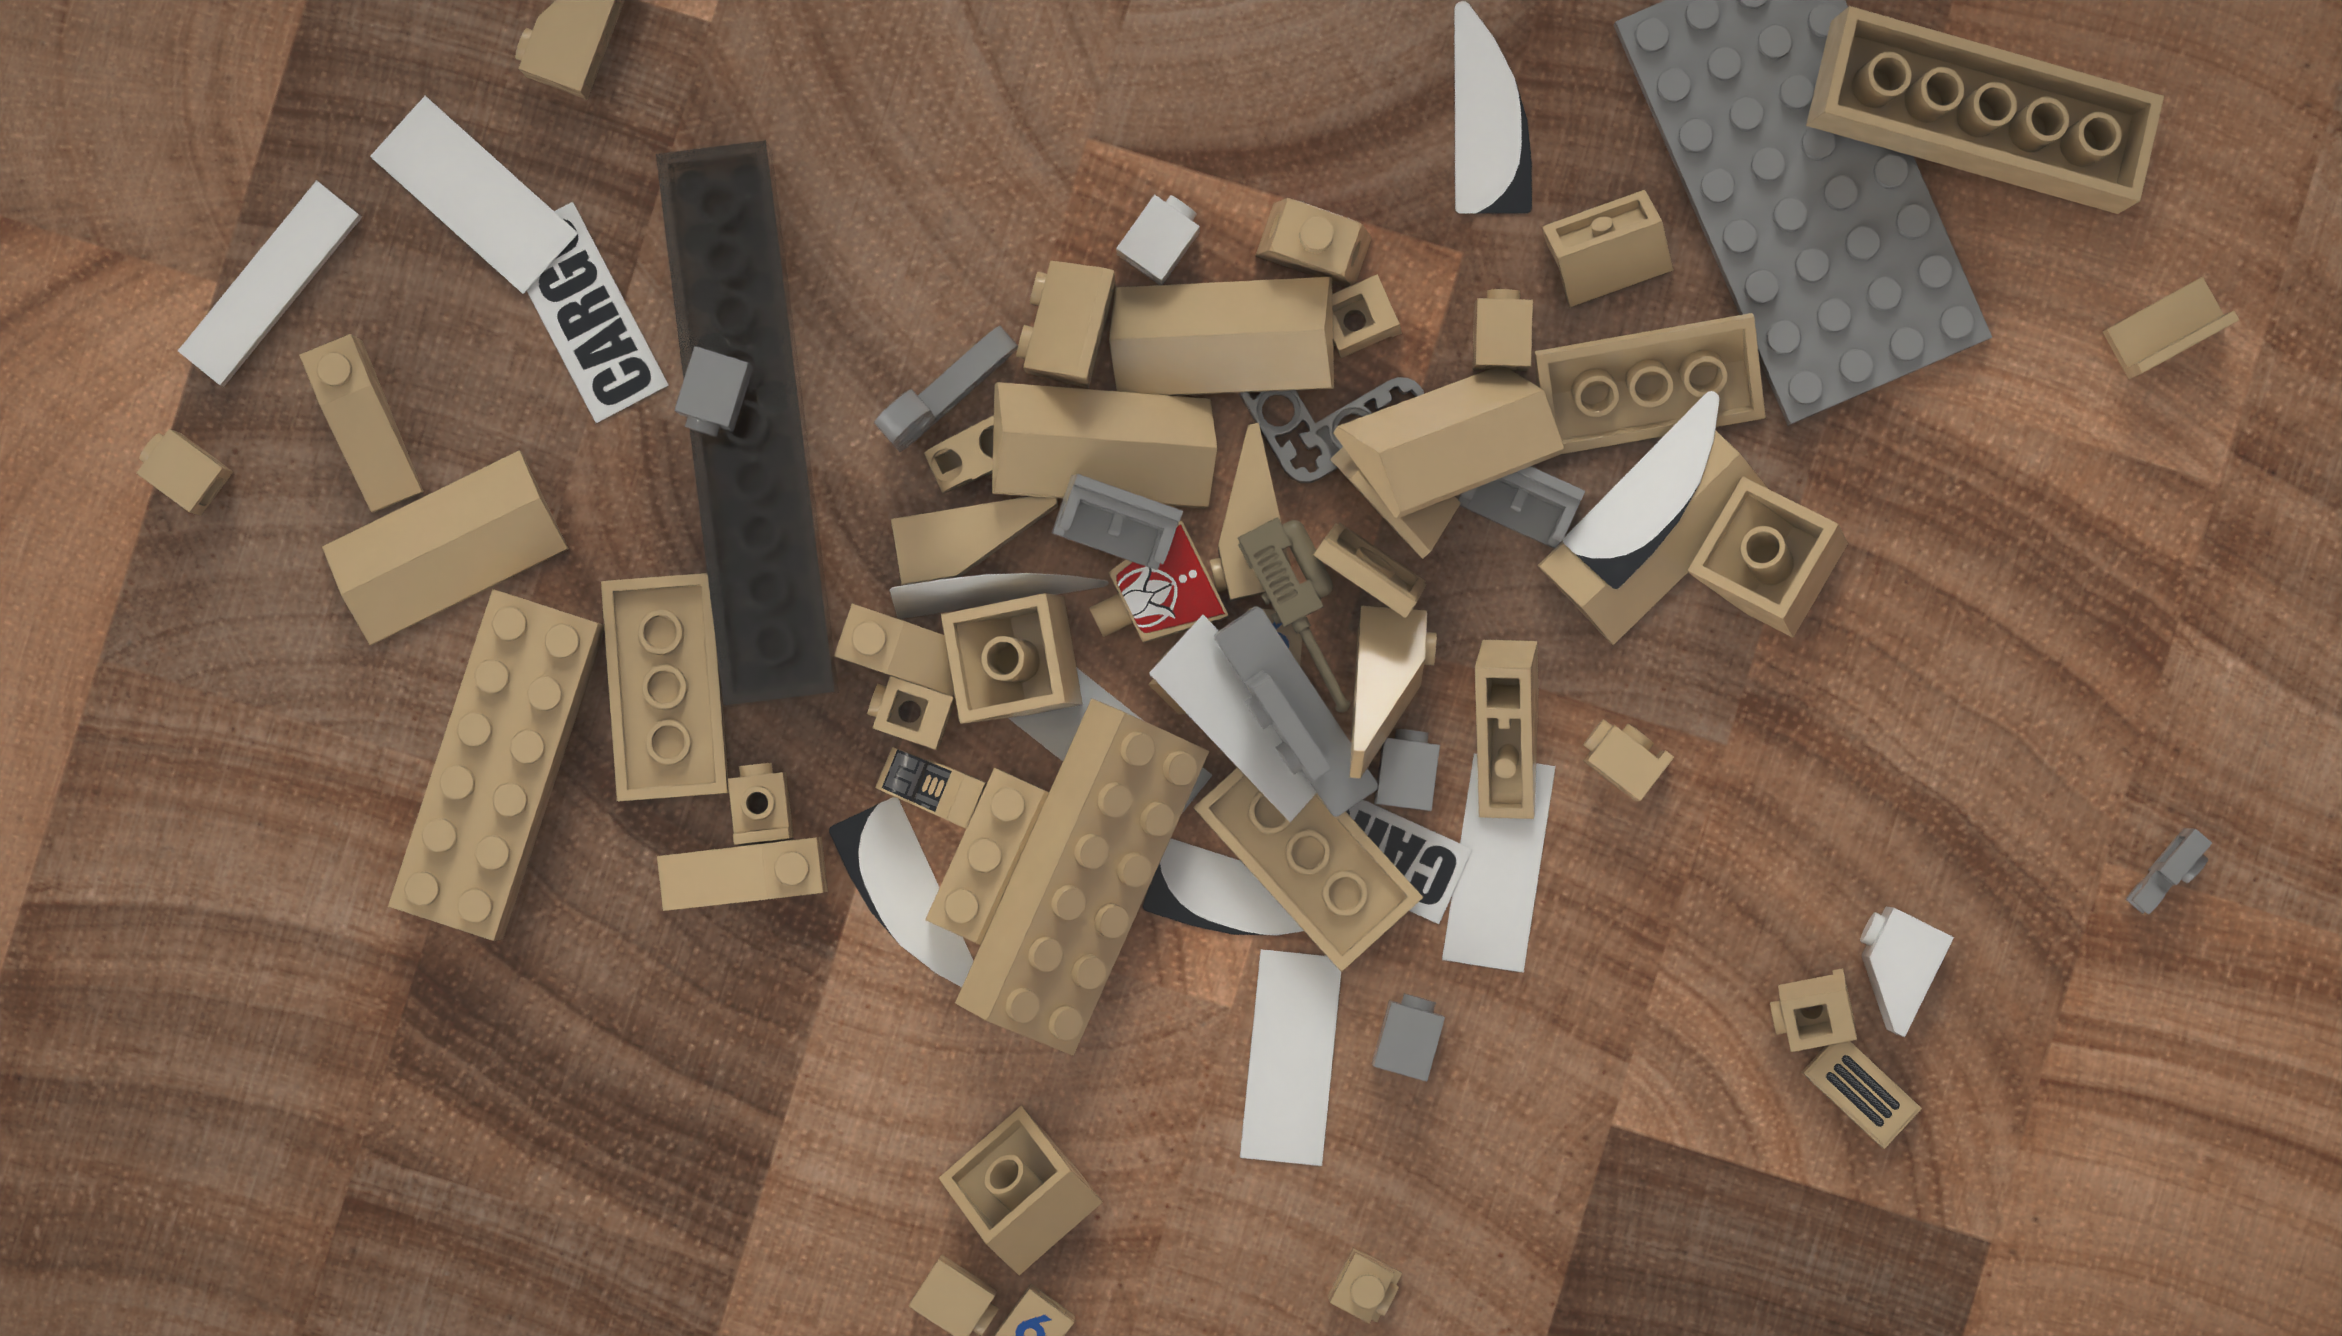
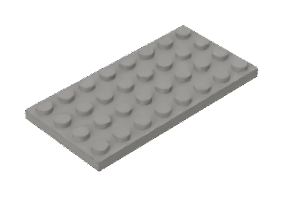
M1664 0L1615 21L1613 26L1739 315L1749 313L1754 315L1759 361L1787 425L1789 426L1992 338L1914 156L1806 126L1830 22L1848 7L1846 1Z

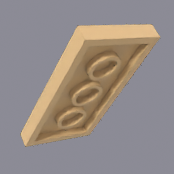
M701 573L601 581L617 801L729 793L713 574Z
M1237 767L1193 807L1341 972L1423 899V896L1348 813L1344 812L1338 817L1333 816L1317 793L1296 817L1289 822Z

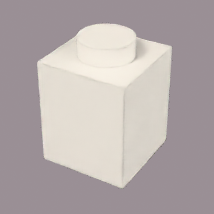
M1154 195L1116 248L1117 255L1157 284L1163 285L1200 233V226L1193 222L1197 213L1172 195L1169 196L1166 202Z

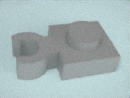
M2183 828L2148 869L2150 871L2148 875L2135 886L2125 900L2140 913L2144 914L2146 912L2150 914L2173 885H2177L2181 880L2189 883L2199 874L2208 861V858L2203 854L2212 842L2196 828Z

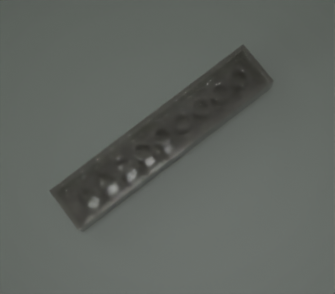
M764 140L656 154L683 380L694 346L748 362L753 367L734 431L719 428L717 437L690 429L723 705L733 707L839 693L772 149L767 141Z

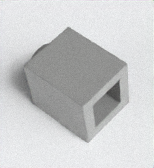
M694 346L674 410L679 415L687 417L685 427L717 437L719 428L734 431L753 367L748 362Z
M1396 729L1395 739L1387 738L1381 746L1377 777L1378 789L1375 793L1374 804L1432 811L1440 745L1428 743V732Z
M1405 993L1401 1003L1389 1000L1371 1063L1373 1067L1428 1081L1445 1020L1443 1015L1433 1012L1436 1002Z

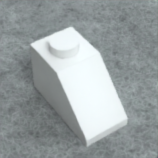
M1887 906L1882 915L1874 912L1868 920L1860 938V942L1866 944L1861 956L1886 1030L1905 1037L1954 937L1894 907Z

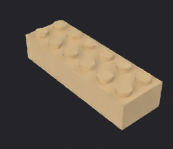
M1849 6L1830 22L1806 126L2119 214L2141 200L2164 96Z
M492 589L388 907L492 941L504 939L604 634L603 624Z
M1091 698L955 1004L990 1023L1074 1056L1209 751L1126 712Z

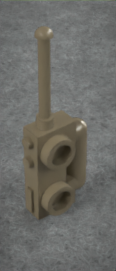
M1277 517L1238 537L1240 542L1238 546L1250 569H1254L1265 591L1261 595L1266 605L1271 603L1276 612L1271 615L1275 624L1281 623L1283 628L1292 624L1295 632H1299L1337 705L1335 709L1338 712H1346L1350 708V700L1346 701L1309 629L1311 624L1306 617L1324 607L1320 599L1331 593L1333 582L1322 561L1313 555L1316 549L1303 524L1297 520H1291L1282 525ZM1290 547L1307 580L1299 584L1282 551Z

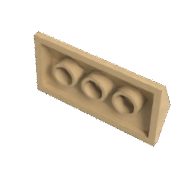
M1314 277L1116 287L1109 342L1117 392L1174 396L1334 388L1332 278Z
M1753 313L1534 351L1536 383L1538 387L1544 390L1564 446L1561 454L1663 437L1710 391L1716 392L1720 398L1716 427L1766 418Z
M1497 366L1339 425L1333 432L1396 519L1556 457L1564 450L1544 390L1503 366Z
M1001 382L995 384L992 494L1063 499L1071 475L1080 474L1167 506L1203 509L1209 507L1217 454L1211 399Z
M1715 430L1714 441L1701 482L1680 521L1656 551L1619 589L1611 588L1574 554L1563 541L1537 566L1597 630L1614 645L1688 573V568L1742 476L1765 488L1767 487L1743 456Z
M520 450L322 546L340 594L371 646L569 549Z

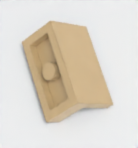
M1646 190L1542 226L1545 242L1559 268L1566 299L1570 307L1673 271L1663 222Z
M2201 277L2102 332L2128 379H2131L2239 321V318L2235 311L2223 314L2207 283Z

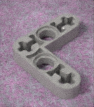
M1001 326L996 327L919 395L910 389L898 397L874 421L875 425L899 452H902L1001 366L1017 350L1018 345Z
M1397 377L1388 380L1317 423L1312 419L1296 390L1264 391L1255 400L1250 397L1248 392L1238 394L1255 423H1259L1261 433L1284 472L1290 479L1298 483L1309 484L1320 480L1338 469L1330 458L1343 447L1333 432L1344 417L1349 415L1364 417L1372 414L1364 406L1372 400L1375 401L1376 410H1380L1391 402L1390 391L1396 388L1402 395L1411 392L1415 397L1424 394V391L1416 381L1405 377ZM1275 395L1288 398L1294 407L1292 420L1283 426L1269 424L1262 414L1264 402ZM1301 422H1304L1309 432L1299 434L1304 447L1308 450L1317 447L1321 453L1315 460L1317 470L1309 473L1305 467L1295 469L1292 466L1291 461L1296 458L1297 453L1290 440L1283 447H1280L1275 437L1290 434Z

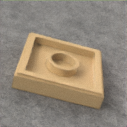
M1340 522L1339 524L1335 523L1313 554L1405 618L1411 612L1427 585L1424 579Z

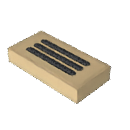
M1850 1041L1826 1045L1801 1071L1803 1075L1883 1149L1892 1142L1922 1109Z

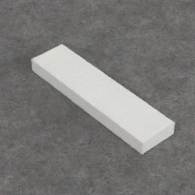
M316 180L187 338L178 352L216 383L224 387L356 226L362 216Z

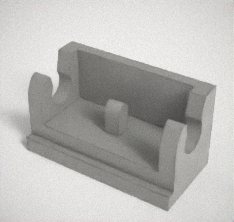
M1530 466L1461 493L1458 500L1461 503L1459 506L1555 549L1563 541L1585 491Z
M1075 474L1071 475L1052 534L1158 570L1160 563L1163 564L1167 557L1183 511L1083 475Z

